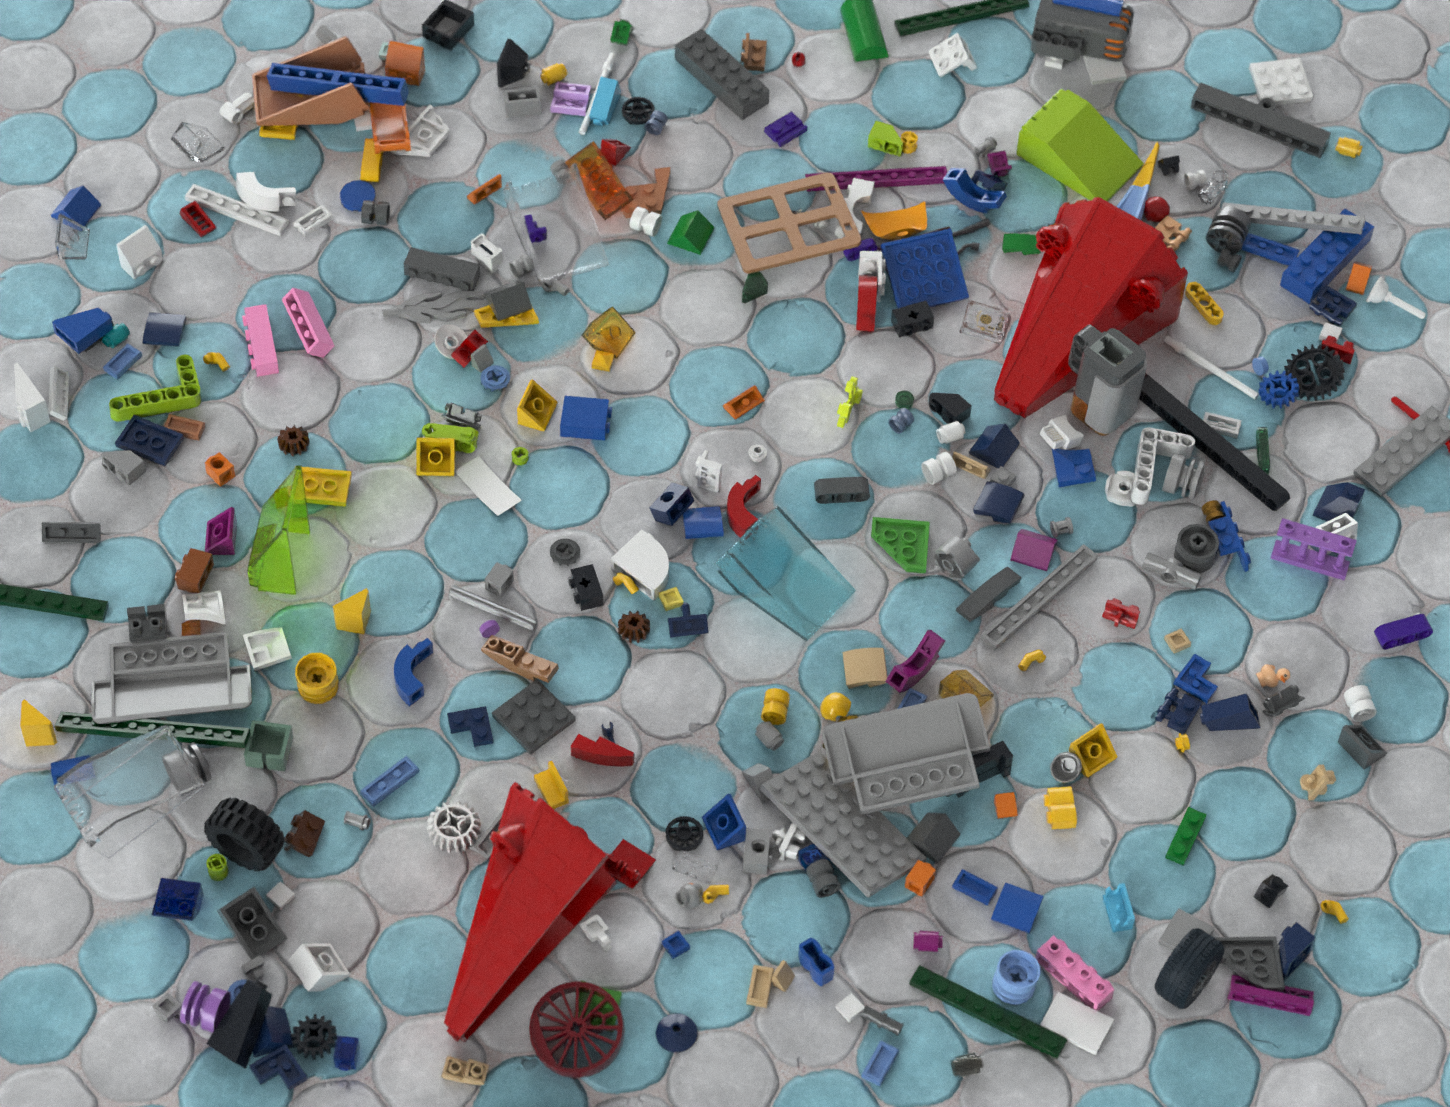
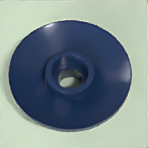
M670 1014L664 1017L656 1028L658 1043L670 1052H684L690 1049L697 1039L696 1024L691 1018L683 1014ZM674 1028H679L680 1031H679V1032H675L673 1029H674Z

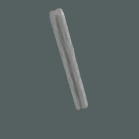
M452 585L449 589V596L524 628L534 630L537 625V621L533 618L460 587Z

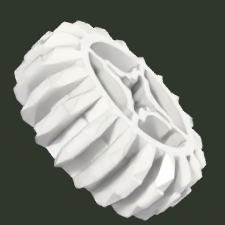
M451 800L449 805L443 802L442 808L436 806L435 812H431L430 818L427 820V832L430 841L433 840L435 846L439 845L441 851L447 848L448 853L452 849H455V852L458 853L459 848L466 851V845L472 847L473 841H477L478 835L481 833L479 814L475 813L474 807L469 808L468 803L462 806L460 800L457 804H453ZM447 819L446 822L442 823V826L439 827L440 823L443 820ZM467 827H469V829L464 834H462V832L466 830Z

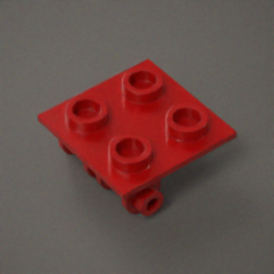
M623 839L611 854L607 853L608 859L601 868L633 890L656 859Z

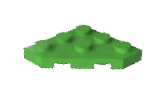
M873 517L871 537L906 572L926 574L930 522Z

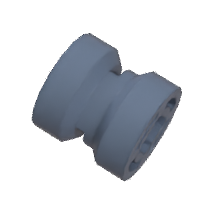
M653 111L650 119L645 124L646 130L652 135H660L663 126L668 121V117L661 111Z
M901 408L897 415H893L888 420V423L894 432L901 434L906 429V426H910L914 422V416L908 409Z

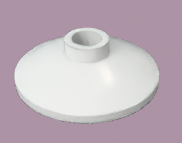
M444 325L435 333V346L443 356L454 359L451 354L467 338V335L461 328L455 325Z

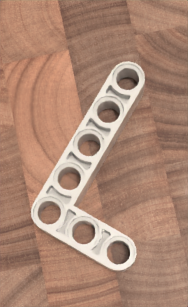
M1150 427L1142 430L1138 443L1131 495L1134 503L1143 505L1148 502L1156 454L1172 457L1173 453L1189 459L1195 444V439L1192 436Z

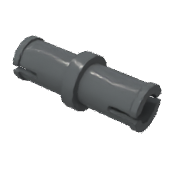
M867 1005L861 1014V1018L897 1036L904 1025L888 1017L887 1013L884 1012L882 1014Z

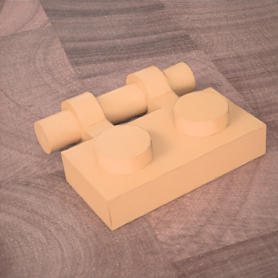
M1166 216L1155 228L1165 236L1163 242L1167 248L1172 247L1175 252L1179 245L1189 238L1192 231L1188 227L1180 231L1182 224Z

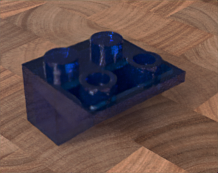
M160 878L152 916L193 921L200 912L204 895L201 883Z

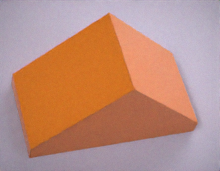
M1355 261L1346 290L1363 295L1372 266Z

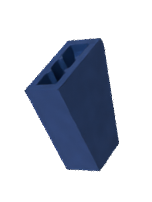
M1247 693L1201 705L1202 713L1200 714V719L1209 731L1261 728L1258 711Z

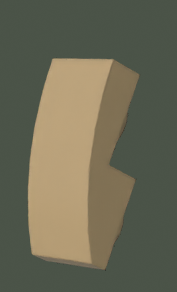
M447 1056L441 1078L466 1084L484 1085L489 1065L469 1059L467 1062Z

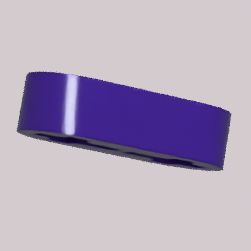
M868 238L861 240V245L858 247L843 250V254L848 261H854L859 259L860 251H877L878 246L874 239Z

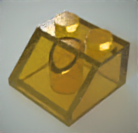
M954 670L940 681L938 692L942 698L965 693L974 694L978 698L980 707L994 696L988 688L967 670Z

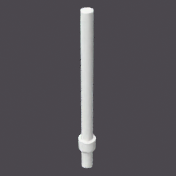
M615 53L609 54L607 62L602 67L601 77L608 78L609 74L612 73L613 63L616 58ZM597 87L580 127V135L586 134L591 119L589 115Z
M1169 336L1165 338L1164 342L1175 348V351L1180 355L1184 354L1254 400L1259 396V393L1188 349L1184 343L1177 342Z

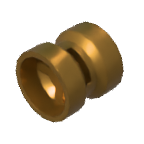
M1217 500L1206 502L1201 508L1203 514L1207 516V524L1208 521L1225 517L1224 513L1220 511L1221 506Z

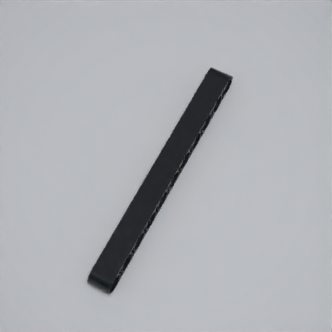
M1145 373L1139 397L1140 401L1177 432L1192 436L1195 439V447L1272 511H1277L1290 500V495L1284 487Z

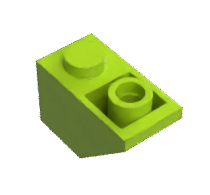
M876 120L868 135V147L901 157L903 142L892 125Z

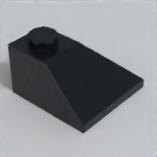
M509 38L497 62L498 87H504L522 80L526 72H529L531 63L528 62V54Z

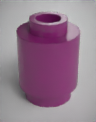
M919 930V932H914L913 949L938 952V948H942L943 936H939V931Z

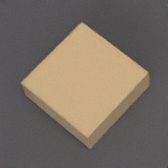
M1182 628L1164 637L1165 642L1174 654L1191 647V642Z

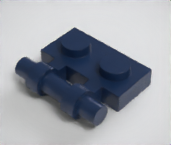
M1326 285L1316 297V301L1320 304L1317 305L1312 302L1309 309L1315 311L1314 314L1327 318L1331 324L1335 323L1341 326L1344 320L1339 318V316L1341 315L1347 319L1356 308L1357 302ZM1327 307V308L1331 309V310L1334 311V312L1331 313V312L1327 311L1325 308Z
M1172 688L1166 694L1163 705L1159 706L1155 719L1158 722H1162L1165 718L1169 720L1167 727L1181 734H1186L1202 705V701L1187 694H1184L1182 699L1177 697L1179 690ZM1171 705L1177 707L1174 712L1169 710Z

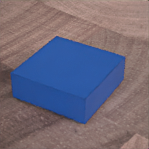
M680 931L662 940V945L672 959L690 950L689 943Z

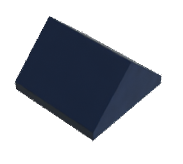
M1005 423L986 427L970 449L969 454L999 469L1000 466H1005L1020 445V442Z
M268 1006L252 1051L254 1058L270 1054L285 1044L289 1049L294 1048L285 1009Z

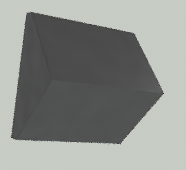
M515 281L484 292V296L498 321L532 309L524 282Z
M1361 725L1343 726L1338 743L1364 770L1387 754Z
M927 813L907 839L924 856L938 864L960 837V833L945 813Z

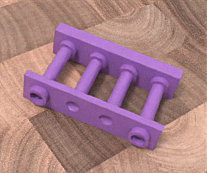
M1282 518L1277 535L1282 537V541L1276 540L1270 559L1345 580L1350 561L1345 560V557H1352L1357 540ZM1290 539L1301 542V545H1293L1289 541ZM1308 545L1320 548L1319 552L1307 549ZM1327 550L1338 553V557L1327 555Z

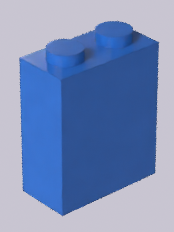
M564 396L560 437L605 441L606 433H610L608 418H612V407H609V399Z

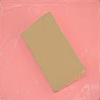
M955 451L953 452L952 458L956 467L986 479L991 470L988 466Z

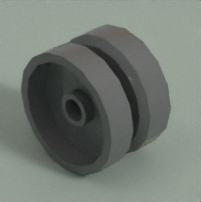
M1191 524L1184 527L1178 534L1174 558L1181 561L1184 567L1204 573L1215 563L1219 546L1217 534L1206 525Z

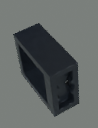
M443 0L422 24V36L439 44L441 47L452 50L473 27L474 12L449 0ZM445 17L460 23L450 36L435 29Z

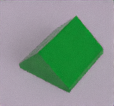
M699 210L682 215L667 244L701 255L714 231V226Z

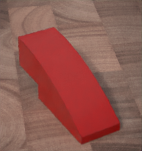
M578 734L571 744V756L586 762L618 767L633 766L635 763L634 752L601 736L595 742Z

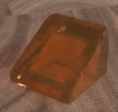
M188 620L182 623V636L202 634L201 620Z

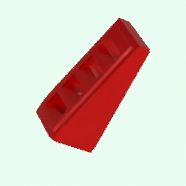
M196 201L180 209V216L201 237L216 229L215 224ZM206 225L209 226V227H208L207 229H205V230H202V229H201V228H203V227L206 226Z

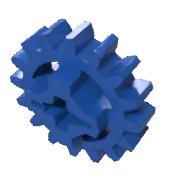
M1278 370L1275 372V375L1269 373L1268 378L1263 377V382L1259 383L1260 388L1258 389L1261 401H1265L1266 406L1272 404V408H1275L1276 405H1279L1280 409H1282L1283 404L1289 406L1290 401L1295 402V397L1299 396L1298 391L1300 390L1297 378H1293L1292 373L1286 375V371H1283L1282 374H1279Z

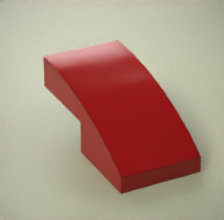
M474 329L451 356L464 368L471 361V354L482 345H486L488 341Z

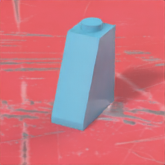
M600 77L589 115L594 124L603 126V124L609 125L622 93L618 80Z

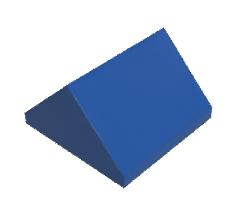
M82 185L68 192L52 212L51 217L82 230L100 208L101 203Z
M727 794L702 816V820L717 850L744 842L746 838V825L731 794Z

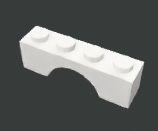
M853 178L852 185H848L847 195L849 196L844 200L862 237L863 222L858 220L854 213L861 208L870 207L874 194V182ZM837 225L835 236H838V239L845 237L840 225ZM850 225L845 227L846 231L852 230Z

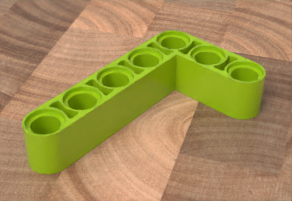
M183 354L176 359L179 386L112 398L109 402L111 419L120 422L131 420L133 415L142 418L198 407L201 404V392L192 357Z

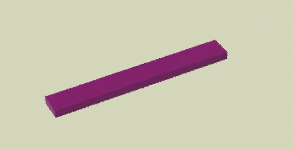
M934 166L831 173L834 175L840 190H845L848 188V185H852L853 178L874 182V188L945 184L943 178L947 174V167ZM823 173L805 174V178ZM820 186L808 189L807 192L825 191L824 187Z

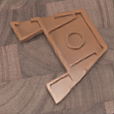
M670 167L655 168L656 183L620 187L617 173L601 174L603 184L607 186L610 195H613L616 204L625 218H631L635 208L638 206L647 209L649 213L655 212L661 215L671 169Z

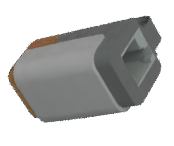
M1092 325L1085 326L1074 335L1068 359L1069 367L1078 374L1070 409L1076 418L1100 436H1106L1116 430L1136 412L1147 368L1146 352L1117 329L1110 328L1107 332L1101 333Z

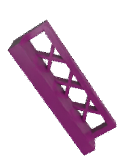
M1232 975L1228 995L1230 1000L1306 1016L1311 1015L1314 1005V991L1285 986V993L1256 988L1254 985L1251 986L1252 984L1241 976Z

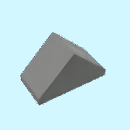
M758 763L742 771V775L762 804L769 801L770 799L760 788L763 783L774 778L771 769Z

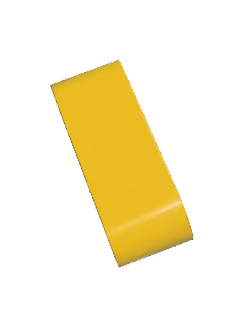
M365 138L360 172L361 181H380L384 152L375 154L373 138Z

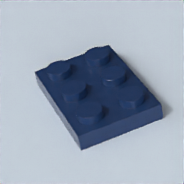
M133 415L116 440L115 445L120 449L130 450L140 457L166 466L183 441L184 436L179 432Z

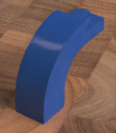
M951 168L943 178L949 192L960 203L978 212L988 213L990 208L999 209L1007 198L1005 191H989L977 186L971 180L965 168Z
M428 638L418 642L413 649L408 644L404 646L394 663L396 690L409 707L424 696V685L413 675V670L433 653V644Z

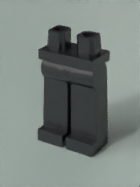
M1003 740L990 746V751L972 756L979 783L1000 773L1004 778L1011 775L1013 755ZM964 792L956 793L959 798L964 796Z

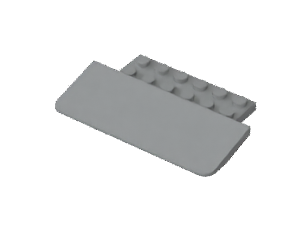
M228 632L109 644L111 680L92 681V720L98 724L244 709L252 704L250 665L230 667Z
M971 693L833 723L825 726L822 730V738L833 785L838 786L854 782L861 815L980 788L972 755L990 751L978 698Z

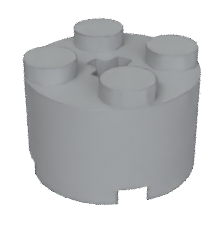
M951 536L934 552L936 553L934 561L942 572H949L950 575L948 577L957 581L961 580L980 561V558L972 550L970 541L966 538L960 539Z

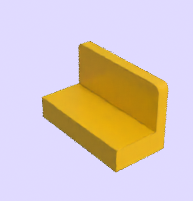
M551 760L548 762V769L535 774L534 780L546 803L553 809L568 804L569 798L568 790Z

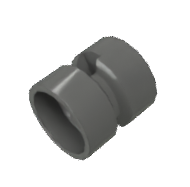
M364 200L361 212L362 223L373 224L376 222L377 225L387 226L390 217V203L379 201L378 204H375L374 201Z
M818 860L807 867V876L810 882L813 883L812 887L818 897L831 896L841 888L837 876L833 875L834 869L829 860Z

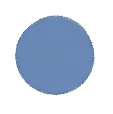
M1262 356L1253 359L1252 367L1255 373L1259 376L1266 374L1269 370L1266 359Z

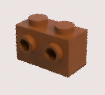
M190 548L188 554H185L180 570L178 569L175 574L178 589L190 593H201L214 566L211 553Z

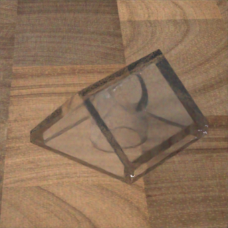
M61 213L58 215L55 239L58 259L85 260L87 258L90 230Z

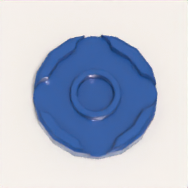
M351 181L346 183L340 191L341 204L349 211L358 210V212H361L364 200L375 202V189L366 181Z

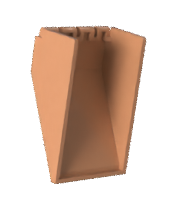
M346 36L278 63L365 74L364 63L361 62L362 58ZM270 67L252 74L256 123L258 126L342 124L364 115V112L369 110V102H365L353 83H348L316 96L271 90L267 79Z

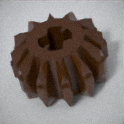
M294 424L292 428L286 426V430H280V435L277 438L280 451H284L285 455L291 453L292 457L295 454L301 456L302 451L307 452L310 439L308 432L304 431L302 426L296 428Z
M638 610L636 613L629 611L628 615L623 614L621 619H619L618 633L622 635L623 640L629 639L630 644L633 640L639 643L640 639L645 640L647 634L650 633V621L646 619L645 613L640 615Z

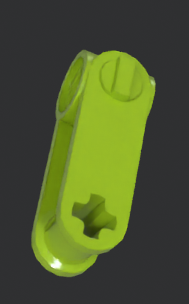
M428 423L422 428L424 438H455L456 451L472 453L477 448L479 432L472 427Z

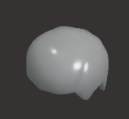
M1068 751L1059 753L1050 764L1051 775L1056 781L1061 783L1072 782L1081 773V760L1076 754Z

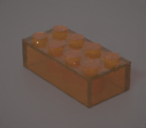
M594 141L565 161L590 202L604 220H607L634 200L603 151Z

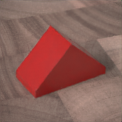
M602 139L601 159L616 166L631 147L616 139Z

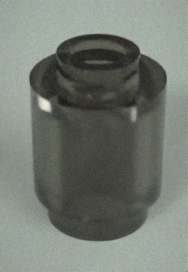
M975 1052L957 1056L950 1061L954 1076L964 1077L980 1073V1068H983L981 1056H977Z

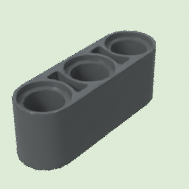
M865 477L823 478L814 482L815 500L820 504L863 502L870 498L869 483Z

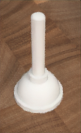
M1380 276L1366 302L1380 303L1382 301H1389L1421 319L1425 318V312L1393 296L1392 292L1388 291L1389 286L1383 280V277Z

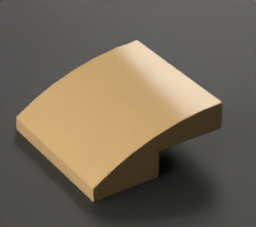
M861 648L842 652L846 686L849 689L866 684L870 688L886 684L885 681L888 676L883 648Z

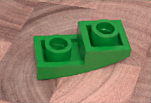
M1018 233L1003 235L1002 250L1004 253L1041 254V251L1036 247L1038 243L1036 235Z

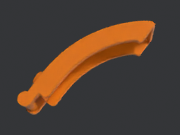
M369 102L375 154L395 150L411 151L405 105L398 106Z

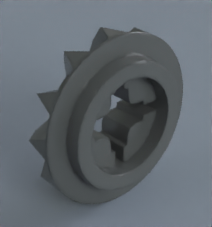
M559 539L551 545L550 557L553 562H557L560 566L562 564L569 566L570 563H576V560L580 558V547L571 539ZM568 548V554L562 557V553Z

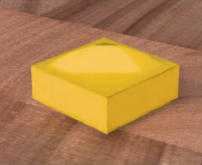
M596 350L591 364L592 368L610 372L614 354Z

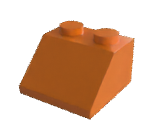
M390 41L385 63V76L403 78L409 85L420 86L425 73L424 48Z

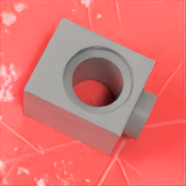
M496 562L485 577V589L502 597L514 581L513 570L507 565Z

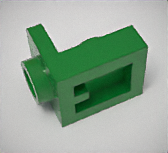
M626 20L614 21L610 42L628 46L630 33L633 31L632 24Z

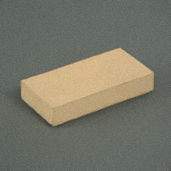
M754 965L746 1005L767 1008L774 968Z

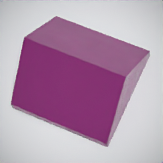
M234 507L228 508L207 521L205 552L212 555H235L237 520Z
M1021 529L1017 534L1010 561L1047 571L1058 539Z

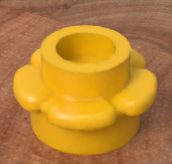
M1179 733V738H1175L1177 750L1181 749L1184 753L1185 750L1190 749L1189 738L1187 734L1181 735Z

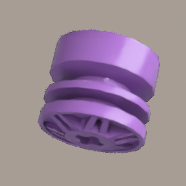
M194 981L189 987L182 1004L181 1023L197 1027L201 1022V1029L214 1032L230 1007V992L216 987L211 991L209 985H202V983Z

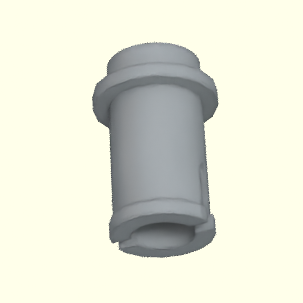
M987 137L985 142L974 150L975 152L979 150L976 154L979 157H983L990 150L996 149L997 141L993 137Z
M347 811L343 823L359 827L363 831L369 828L371 819L367 815L361 816Z

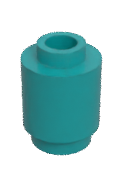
M124 323L115 324L112 326L113 329L103 336L102 342L106 347L115 348L128 339L130 331Z

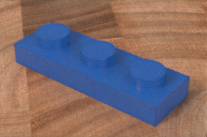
M1251 233L1247 234L1242 246L1243 251L1288 266L1299 254V249Z

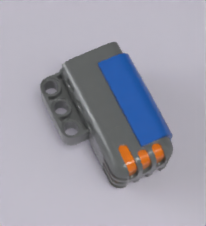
M1041 0L1031 38V51L1036 54L1069 61H1076L1080 55L1119 62L1125 57L1130 41L1134 10L1131 6L1124 4L1122 0Z

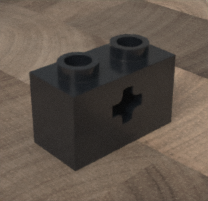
M922 301L892 310L891 322L898 337L910 336L914 333L933 328L934 315L927 301Z
M593 564L570 569L569 586L570 589L574 588L575 604H579L581 611L604 606L603 593Z

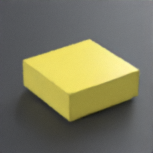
M677 587L659 592V598L665 611L680 607L684 603Z

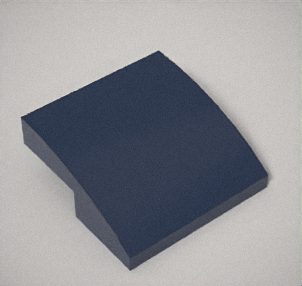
M149 312L143 334V344L179 347L183 338L186 315Z
M987 481L973 508L974 514L991 516L994 522L1011 524L1025 495L1023 492L1012 487Z

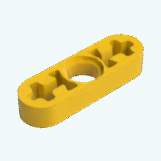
M1198 282L1188 283L1185 290L1186 297L1209 324L1219 325L1223 320V310ZM1207 301L1209 305L1202 306L1199 302Z

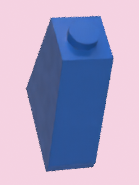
M99 307L59 318L52 322L54 333L78 354L113 329L112 317L108 312H103Z

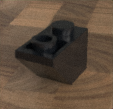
M932 392L929 396L930 409L938 413L945 423L949 424L958 421L961 424L970 417L972 405L959 394Z

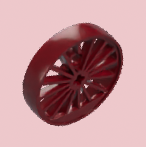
M567 982L552 988L537 1002L530 1018L529 1036L535 1054L548 1069L564 1077L584 1078L601 1072L616 1059L624 1042L625 1022L618 1003L606 990L588 982ZM576 992L574 1018L565 995ZM580 992L590 993L579 1017ZM594 995L602 998L603 1000L585 1016ZM561 996L563 997L571 1019L553 1003L554 1000ZM607 1003L614 1010L606 1014L599 1012ZM551 1005L566 1021L543 1012ZM617 1016L618 1025L607 1026L606 1019ZM540 1017H543L563 1026H540L539 1020ZM595 1018L602 1019V1023L599 1026H593L591 1023ZM575 1027H579V1033L575 1032ZM542 1031H562L545 1039ZM604 1031H618L615 1041L598 1034ZM587 1035L613 1046L605 1054ZM562 1038L551 1050H549L547 1043ZM584 1039L603 1057L601 1060L592 1064L583 1041ZM568 1041L557 1064L552 1055ZM574 1041V1067H563L562 1065ZM579 1041L589 1063V1066L577 1068Z

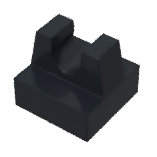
M1179 155L1163 158L1157 162L1164 176L1169 175V168L1173 169L1174 174L1179 172Z

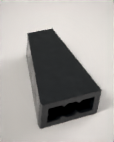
M249 979L206 1043L245 1069L249 1063L272 998V994L266 991L268 986L258 980L254 983Z

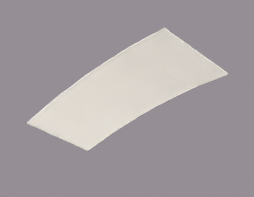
M479 456L455 471L476 496L497 516L522 501Z

